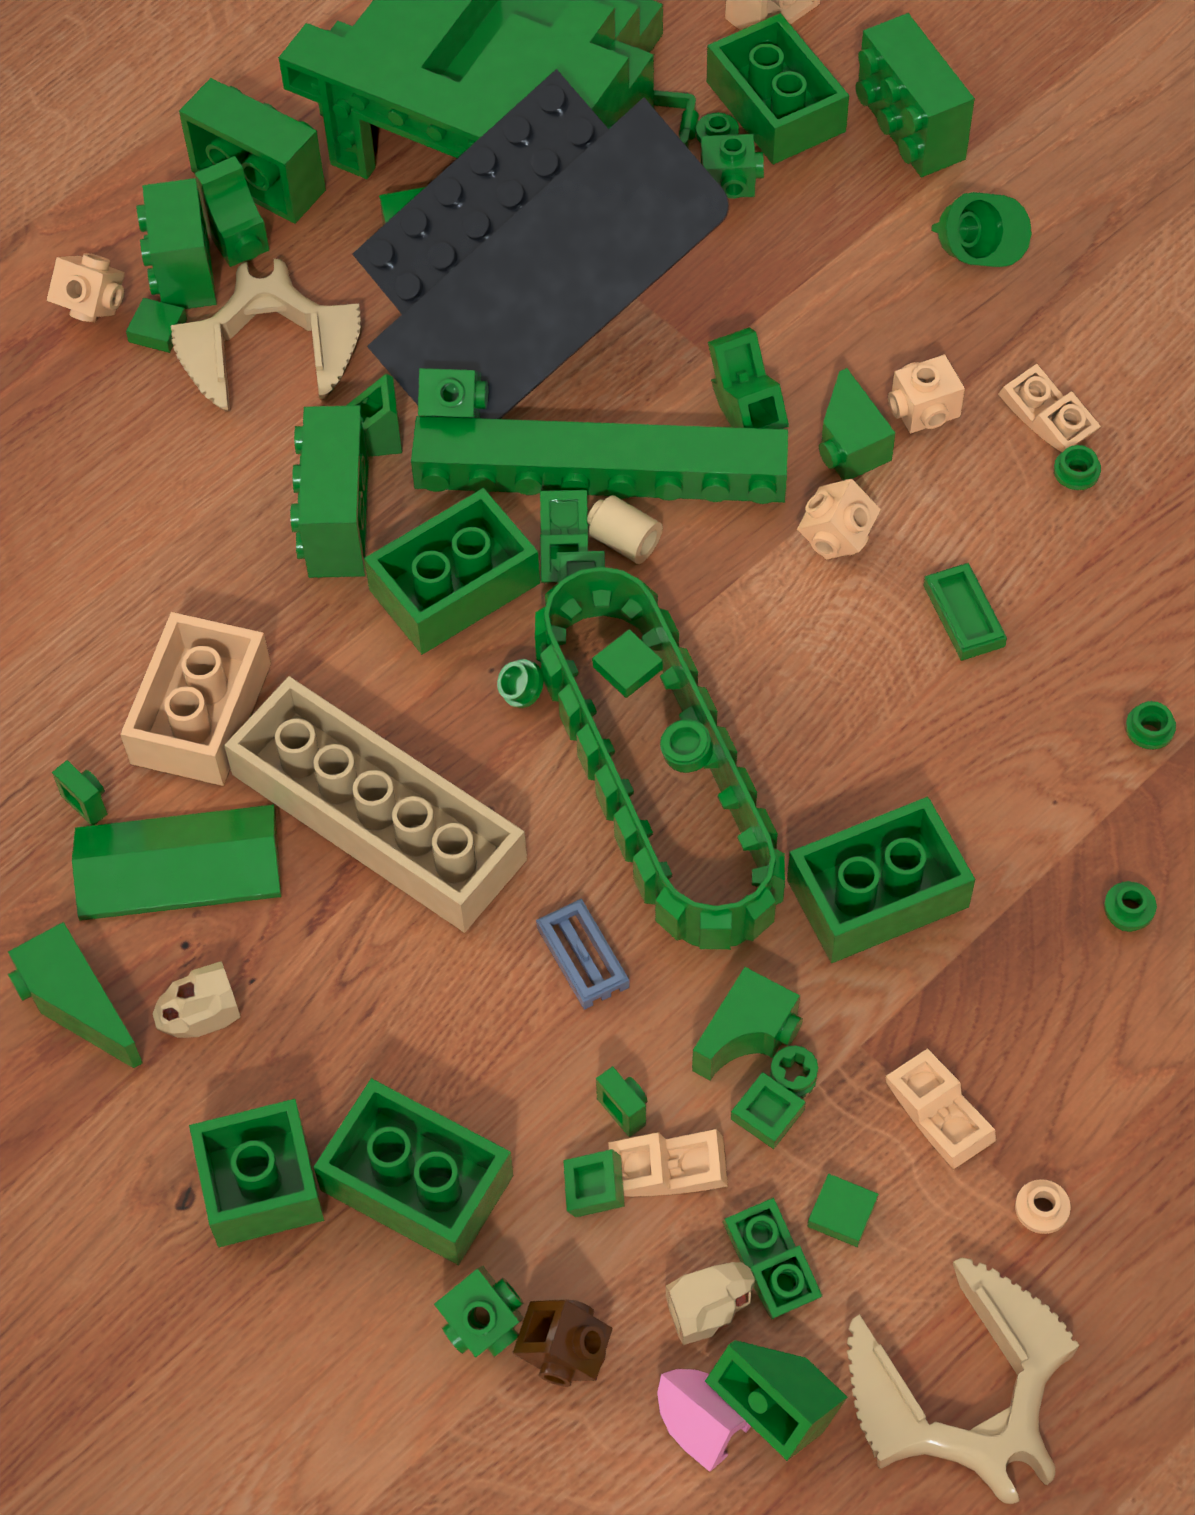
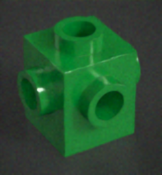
M754 135L701 136L700 163L722 187L728 198L755 197L756 179L764 178L763 152H755Z
M484 1266L477 1268L434 1304L448 1322L442 1329L450 1342L462 1354L469 1349L475 1358L486 1349L489 1350L493 1357L498 1355L518 1338L519 1334L514 1329V1326L524 1319L518 1311V1308L524 1303L514 1288L504 1278L496 1283ZM477 1307H483L489 1312V1324H483L477 1319Z

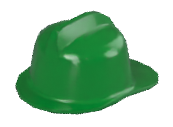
M978 192L962 194L944 209L939 222L931 226V231L938 233L941 247L949 256L968 265L1004 267L1014 264L1023 257L1029 248L1032 235L1030 218L1025 208L1016 199L1005 195Z

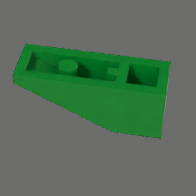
M64 922L8 951L16 970L7 975L22 1001L32 997L42 1015L130 1067L135 1068L143 1064L132 1037Z

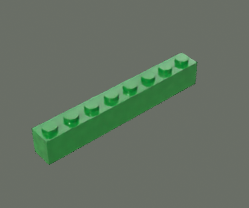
M416 416L411 466L414 489H427L433 492L444 490L477 492L484 488L488 493L514 492L523 495H536L540 491L587 490V495H614L620 499L648 497L668 501L676 499H702L710 502L729 500L752 501L758 504L771 502L785 503L788 429Z

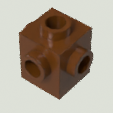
M530 1301L513 1354L540 1369L539 1377L554 1385L569 1387L572 1381H596L599 1370L605 1360L606 1348L613 1328L593 1316L594 1309L579 1301Z

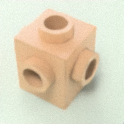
M84 253L83 257H57L47 301L70 309L69 315L82 321L96 322L97 317L115 315V311L120 306L124 296L122 282L125 272L109 267V259L94 254Z
M944 354L920 363L913 362L907 364L902 369L894 371L892 391L888 393V402L893 415L897 419L902 418L911 434L926 428H937L946 421L960 417L965 388Z
M853 479L820 486L815 495L807 502L805 507L806 513L797 530L811 543L812 548L826 560L859 553L868 542V534L881 509Z

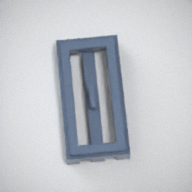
M582 899L536 920L540 935L584 1010L593 1006V1001L601 998L603 1001L611 997V992L617 989L622 992L630 988L629 978ZM576 915L610 973V978L603 979L568 918ZM558 924L593 984L592 987L587 988L552 926Z

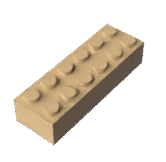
M290 676L224 745L233 776L464 933L527 861L525 831Z

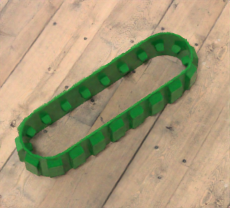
M607 567L579 570L565 577L545 594L546 606L535 612L536 660L541 662L544 683L552 701L559 702V716L570 740L577 741V756L588 780L595 781L596 798L606 820L614 821V837L626 862H633V879L645 904L655 905V921L677 941L684 940L693 946H698L700 949L731 950L732 946H737L746 940L754 941L774 923L776 905L782 903L784 899L785 853L777 850L778 833L766 809L756 807L757 791L746 768L737 766V750L726 727L717 726L718 711L707 689L698 686V670L688 650L679 647V631L669 611L658 607V594L638 577H634L623 570ZM598 616L619 618L637 627L643 634L641 637L642 641L663 660V673L660 675V679L665 689L672 690L682 710L679 714L680 720H696L702 723L709 731L713 742V754L703 768L711 770L721 791L717 796L723 809L730 810L741 833L737 836V839L743 851H750L757 868L752 869V886L758 887L754 893L746 895L736 903L714 906L694 902L684 894L679 893L671 884L669 879L673 877L668 863L659 862L648 839L653 835L648 820L639 819L629 798L634 794L629 779L620 778L611 759V756L615 754L611 740L602 739L592 718L597 714L592 699L583 698L574 679L579 675V671L574 661L566 660L560 649V645L566 644V628L586 618Z

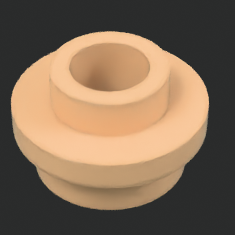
M1040 1179L1027 1183L1019 1191L1015 1202V1211L1019 1221L1027 1229L1040 1234H1049L1061 1229L1067 1222L1071 1210L1067 1193L1061 1186L1049 1180ZM1038 1198L1048 1199L1052 1203L1053 1209L1047 1212L1040 1211L1036 1208L1034 1200Z

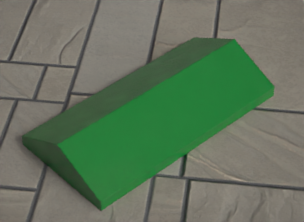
M274 805L75 827L72 868L79 921L282 897Z

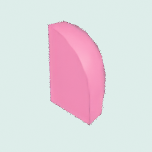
M675 1369L661 1374L657 1395L660 1414L669 1434L684 1451L710 1472L728 1456L725 1449L731 1436L740 1429L747 1433L751 1426L705 1382L709 1376L708 1373L691 1369Z

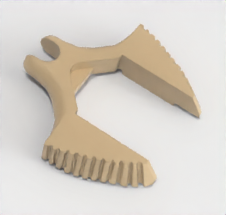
M274 259V271L265 278L252 277L249 274L248 262H245L237 268L233 295L215 315L201 321L171 325L173 348L177 353L176 356L200 392L225 412L230 411L224 341L230 340L256 314L278 312L305 330H312L319 399L326 400L342 378L357 343L361 328L359 304L327 306L315 303L293 287L288 267L280 259Z
M959 1258L953 1261V1266L961 1290L1018 1375L1010 1407L971 1430L939 1422L929 1425L926 1415L882 1345L877 1343L859 1314L851 1321L849 1331L853 1337H848L847 1341L851 1348L847 1350L848 1359L852 1362L849 1365L850 1373L853 1374L851 1384L855 1387L852 1389L853 1396L857 1398L854 1401V1405L859 1410L856 1414L857 1418L863 1422L860 1423V1427L866 1434L865 1437L871 1446L874 1458L877 1457L879 1469L895 1461L924 1454L954 1461L975 1471L1001 1502L1014 1504L1019 1502V1496L1006 1472V1466L1009 1463L1022 1461L1029 1464L1045 1485H1048L1054 1479L1055 1465L1039 1433V1411L1045 1384L1062 1364L1074 1356L1079 1344L1077 1341H1072L1073 1335L1070 1331L1066 1332L1067 1326L1064 1322H1059V1316L1055 1312L1051 1313L1048 1305H1042L1040 1299L1037 1297L1033 1299L1030 1292L1027 1290L1023 1292L1021 1286L1011 1284V1280L1006 1276L1001 1278L1000 1273L992 1268L988 1271L985 1264L979 1263L978 1266H975L972 1259Z

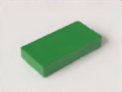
M969 563L924 576L923 586L961 661L1006 646L1007 637Z

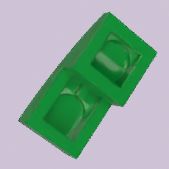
M587 490L540 491L541 583H558L557 552L588 551Z

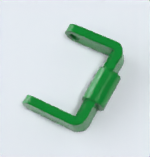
M654 90V106L686 109L682 113L678 134L680 140L689 148L690 140L695 138L696 126L699 120L695 96L689 93Z

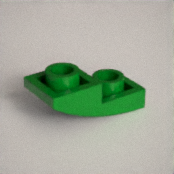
M774 1198L727 1217L722 1221L740 1261L748 1266L755 1278L753 1287L771 1320L823 1297L800 1245L795 1246Z

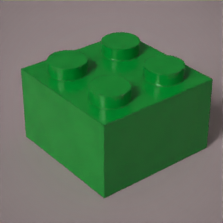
M196 178L142 185L144 204L136 205L140 231H147L144 239H140L144 266H153V268L147 269L151 295L160 294L161 302L185 309L217 305L209 237Z
M296 1099L189 1125L208 1222L218 1248L325 1221Z

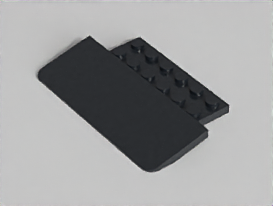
M556 69L352 253L402 314L367 347L417 405L419 368L476 370L481 372V381H488L489 393L487 409H480V418L501 419L714 231L728 215L730 206L728 196L645 98L641 99L608 129Z

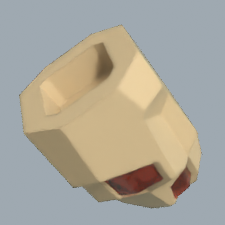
M222 961L191 970L187 977L172 982L166 992L159 997L153 1011L157 1030L176 1038L200 1037L223 1029L241 1017Z
M742 1262L711 1266L686 1274L666 1285L668 1308L678 1337L683 1345L712 1337L718 1329L731 1324L736 1312L750 1304L751 1290L754 1286L755 1278L748 1266Z

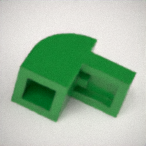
M748 327L709 341L708 347L716 377L711 379L718 404L730 426L733 428L783 429L789 427L780 384L765 373L756 331Z

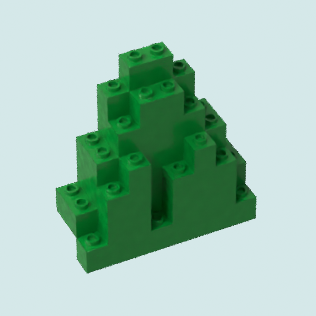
M373 0L353 26L337 21L331 30H324L305 23L278 57L283 88L318 103L320 116L324 119L330 165L364 179H368L376 169L370 124L458 158L556 69L609 129L643 98L654 108V54L650 52L663 35V4L654 0Z

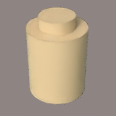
M614 495L609 496L605 500H598L591 508L587 517V523L590 525L589 535L636 564H641L651 555L659 542L663 529L662 523Z

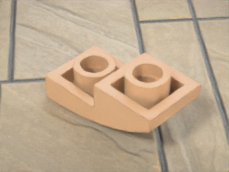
M1035 364L1005 385L998 393L1008 407L1027 426L1061 452L1070 446L1079 444L1101 427L1075 394L1071 391L1063 396L1038 364Z

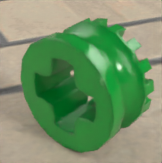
M796 1045L787 1046L779 1050L773 1057L770 1077L798 1097L804 1098L816 1086L819 1069L817 1059L812 1052L804 1047ZM795 1061L799 1065L802 1063V1073L807 1077L797 1076L794 1082L785 1079L786 1070L783 1066L791 1067Z

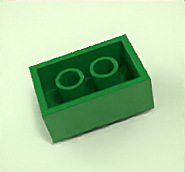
M781 13L707 45L706 82L748 134L754 135V142L773 165L846 132L849 94Z
M906 13L863 30L861 51L858 53L860 68L859 79L855 85L856 94L860 103L863 106H868L875 115L881 131L885 135L889 134L896 143L904 162L911 164L922 178L966 160L975 98L911 15Z
M212 78L179 110L192 172L196 173L235 156L243 167L246 182L254 203L294 224L300 220L326 191L317 130L313 129L308 123L297 121L277 111L272 105L261 103L243 94L237 88L227 86Z
M361 405L304 407L303 426H295L294 430L295 452L300 454V464H293L292 481L294 493H298V503L291 504L290 509L291 530L296 532L297 559H305L309 578L365 577L364 558L366 557L369 458Z
M484 488L364 558L370 592L421 655L540 584L538 551Z
M929 797L790 851L787 881L831 964L969 908L976 880Z
M372 1078L314 1165L320 1191L458 1266L514 1176L512 1157L509 1150Z

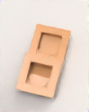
M928 1048L886 1075V1083L900 1104L932 1146L953 1169L996 1141L995 1129L961 1094V1083Z
M717 1129L665 1139L657 1132L608 1142L609 1150L613 1149L621 1155L624 1196L672 1195L728 1187L723 1136Z

